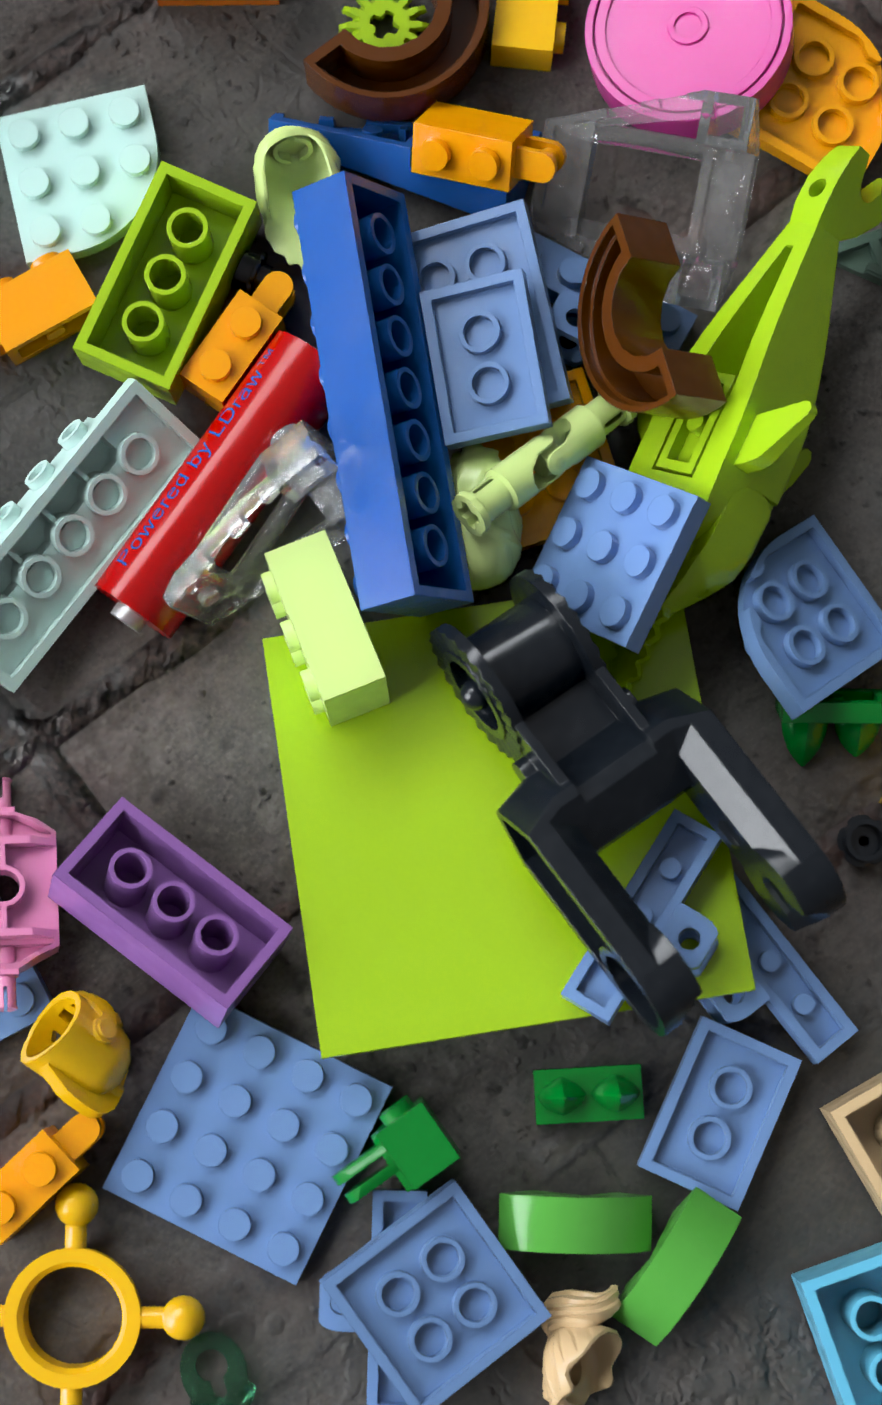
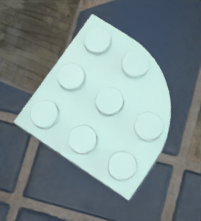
M145 85L0 117V146L24 256L29 269H31V264L37 258L49 252H58L59 254L68 249L75 260L98 253L115 244L127 234L160 165L158 138Z

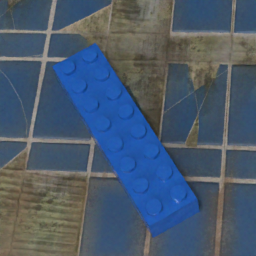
M343 170L293 191L292 196L295 208L294 226L300 238L304 263L302 275L308 287L312 312L310 324L316 338L319 354V379L325 391L329 419L327 428L329 436L333 441L337 464L336 483L342 495L346 519L344 532L347 543L350 546L355 574L353 587L359 599L360 611L424 617L473 603L474 599L461 523L452 507V500L456 494L448 448L444 442L419 292H421L405 195Z

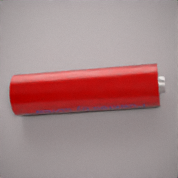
M279 330L94 585L116 603L110 613L137 633H140L144 626L148 625L168 639L172 638L329 418L325 391L319 379L320 361L316 348L288 332Z

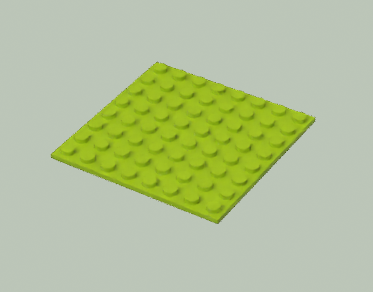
M513 600L445 610L424 617L405 616L364 623L386 676L390 703L334 726L330 725L326 712L315 715L299 673L308 668L306 664L298 667L295 666L286 644L285 636L262 639L322 1059L593 1017L561 996L562 990L587 952V949L523 865L496 813L521 783L512 767L515 761L513 758H508L506 753L499 751L497 744L490 742L487 734L477 727L475 719L466 713L462 702L455 697L453 686L445 680L444 670L438 666L437 656L432 652L433 645L429 641L431 638L430 633L443 623L452 625L467 638L515 606ZM683 609L671 615L669 620L660 625L661 638L651 644V658L641 664L642 677L632 683L633 695L637 700L678 688L702 704ZM590 633L591 641L599 647L600 658L607 664V670L609 671V663L617 656L616 644ZM686 793L598 853L624 889L674 809L715 831ZM722 840L684 903L707 917L718 930V947L702 974L696 978L702 990V993L696 1000L756 990L730 850ZM687 939L680 946L686 950H693L698 947L699 943L694 939ZM624 1001L618 1012L631 1011L633 1009Z

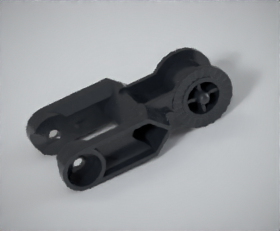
M525 569L510 580V591L515 606L467 638L452 625L443 623L430 633L431 638L429 641L433 645L432 652L437 656V663L444 670L445 680L453 686L455 697L462 702L466 713L475 719L477 727L487 734L488 740L497 744L499 751L506 753L508 758H513L515 761L512 767L521 783L496 813L523 865L637 1016L660 1037L666 1036L682 1024L687 1013L695 1005L694 1001L702 993L701 987L676 948L647 919L598 853L686 793L741 863L753 887L765 904L791 930L796 932L806 926L818 923L845 906L847 896L844 886L834 866L820 846L709 708L678 688H673L641 700H637L627 688H621L607 670V664L600 658L599 647L591 641L589 630L580 623L578 614L568 607L565 597L556 593L553 584L544 581L542 575L535 574L533 570Z

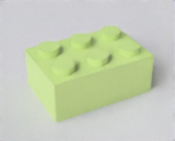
M326 531L317 532L264 553L269 571L260 574L276 619L287 616L288 620L281 622L280 626L295 666L298 667L306 664L308 668L299 673L315 715L326 712L330 725L334 726L389 704L390 698L385 673Z

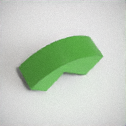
M695 1187L672 1212L650 1259L626 1283L619 1297L622 1304L612 1317L657 1347L677 1324L708 1280L731 1241L742 1217L698 1187Z
M538 1190L499 1193L498 1241L505 1250L557 1254L651 1251L652 1196L621 1192L577 1195Z

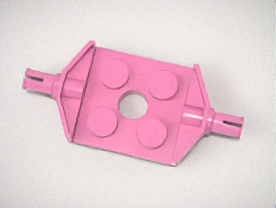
M2 777V797H0V876L5 875L13 878L18 883L19 892L9 901H0V1012H4V991H7V1012L18 1010L16 979L19 977V974L59 952L60 947L58 904L48 897L52 875L57 870L56 831L36 818L15 812V806L12 807L11 802L12 779L8 777Z

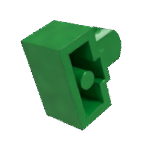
M405 1095L384 1110L379 1117L383 1124L371 1135L375 1145L332 1176L337 1186H340L383 1156L387 1162L344 1195L350 1204L360 1200L393 1175L397 1176L407 1192L412 1189L415 1191L460 1158L458 1146L423 1096L412 1102L408 1095Z

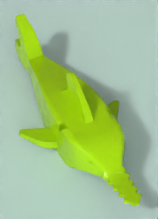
M838 145L825 155L811 171L795 200L790 222L721 307L689 351L712 356L727 402L717 410L694 419H677L638 413L637 429L641 442L628 471L697 495L711 505L639 654L617 644L615 645L617 656L609 663L608 669L620 687L627 688L632 694V683L642 677L641 664L651 658V644L661 638L660 625L669 620L671 615L710 596L736 578L753 555L769 522L773 507L778 505L783 493L793 485L811 461V451L808 448H803L810 423L818 413L815 404L826 351L839 241L857 238L882 222V178H877L861 190L862 180L870 156L861 146Z

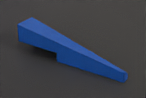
M275 113L269 118L268 133L275 128L291 125L317 130L329 140V143L341 160V166L470 214L524 199L530 182L521 179L510 192H504L412 173L413 122L366 120L363 128L336 127L335 118L330 116H320L318 124L285 118L284 113ZM533 130L532 136L542 137V132Z

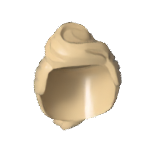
M610 1285L604 1292L577 1289L552 1292L543 1303L552 1315L541 1324L543 1331L548 1337L543 1352L542 1374L544 1377L542 1390L543 1399L548 1401L549 1405H585L591 1394L612 1386V1365L622 1348V1339L617 1330L600 1324L612 1317L622 1304L618 1298V1285Z

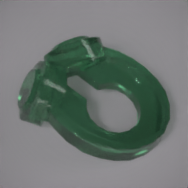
M216 1331L202 1332L191 1339L185 1346L181 1356L180 1376L183 1386L191 1399L189 1405H251L257 1391V1386L248 1380L246 1359L238 1344L231 1337ZM205 1350H218L227 1360L228 1367L223 1376L227 1390L224 1398L215 1395L211 1381L203 1379L197 1372V1357Z

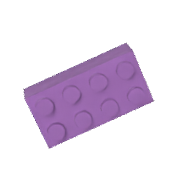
M124 797L117 801L53 873L48 897L217 1028L222 1025L280 953L293 930L292 926Z

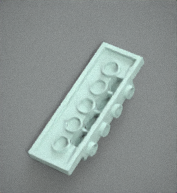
M127 378L96 418L87 417L84 422L77 419L70 423L59 436L58 443L63 448L52 462L49 463L47 460L39 462L27 475L25 484L30 489L17 504L14 501H9L0 508V685L12 693H15L97 590L94 585L200 440L136 379Z

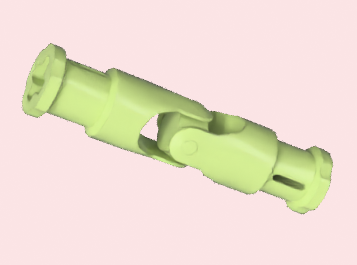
M599 393L596 398L585 406L576 405L553 422V427L544 429L540 435L530 439L487 471L485 480L471 491H461L456 494L452 500V507L456 517L469 532L476 536H482L489 530L493 520L507 510L515 511L559 478L563 472L571 466L578 464L603 445L607 434L619 425L627 426L633 422L637 413L614 407Z

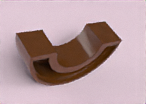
M431 0L435 8L431 23L417 38L401 46L376 47L360 42L346 29H343L303 59L307 85L331 106L361 119L390 122L419 117L436 101L447 103L453 99L475 74L486 48L490 0Z
M616 213L602 231L589 257L581 284L577 328L580 353L587 375L597 392L608 403L621 410L677 419H694L705 416L727 402L712 356L668 349L663 340L661 328L663 299L671 279L681 267L667 223L622 213Z

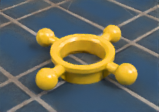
M71 1183L65 1186L58 1193L55 1200L56 1214L61 1222L65 1224V1248L50 1251L25 1267L13 1282L5 1305H0V1327L4 1328L5 1339L12 1356L31 1377L43 1384L60 1388V1405H82L83 1388L106 1380L121 1368L133 1352L141 1329H164L173 1339L185 1341L197 1336L205 1323L203 1306L197 1299L188 1295L174 1297L165 1306H141L138 1290L127 1271L110 1256L87 1248V1224L95 1218L99 1208V1200L96 1192L84 1183ZM81 1267L98 1273L111 1284L120 1300L122 1325L119 1336L111 1350L96 1360L79 1364L59 1361L41 1349L32 1335L28 1319L32 1294L46 1275L62 1268Z

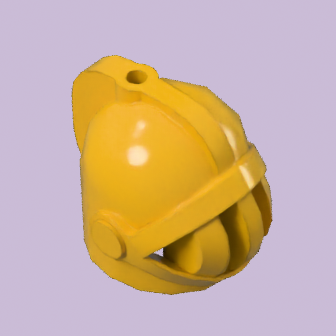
M69 990L57 995L40 1013L24 1042L20 1054V1062L43 1077L56 1095L78 1113L88 1118H99L114 1110L123 1095V1086L131 1062L130 1039L122 1029L123 1023L119 1014L114 1011L113 1007L105 999L94 993ZM58 1033L59 1035H61V1037L56 1041V1036Z

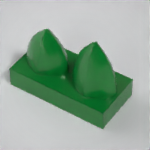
M839 688L794 720H791L776 698L775 709L781 719L783 738L787 749L795 761L803 767L814 757L826 736L828 723L835 724V731L841 744L853 757H858L867 750L879 733L882 724V689Z
M639 1063L532 1070L536 1125L644 1119L641 1064Z

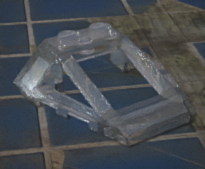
M702 90L682 96L665 99L658 98L633 105L611 109L603 108L546 119L542 138L556 140L561 143L566 150L567 160L550 181L534 183L529 211L532 226L587 257H590L598 238L608 224L584 219L598 143L702 161L688 237L670 234L681 267L671 279L663 302L718 312L740 258L760 154L759 99ZM700 119L696 138L621 126Z
M303 419L296 424L284 426L273 435L270 441L271 445L258 456L197 548L173 574L163 595L170 608L213 626L263 594L265 590L260 584L262 583L260 574L269 571L267 562L264 561V553L272 549L308 495L326 519L295 541L323 530L326 531L333 547L346 540L344 532L346 519L342 495L336 483L338 466L332 441ZM279 493L283 494L233 570L229 572L217 566L214 560L228 538L231 536L232 539H238L251 525L247 517L262 502L270 504Z

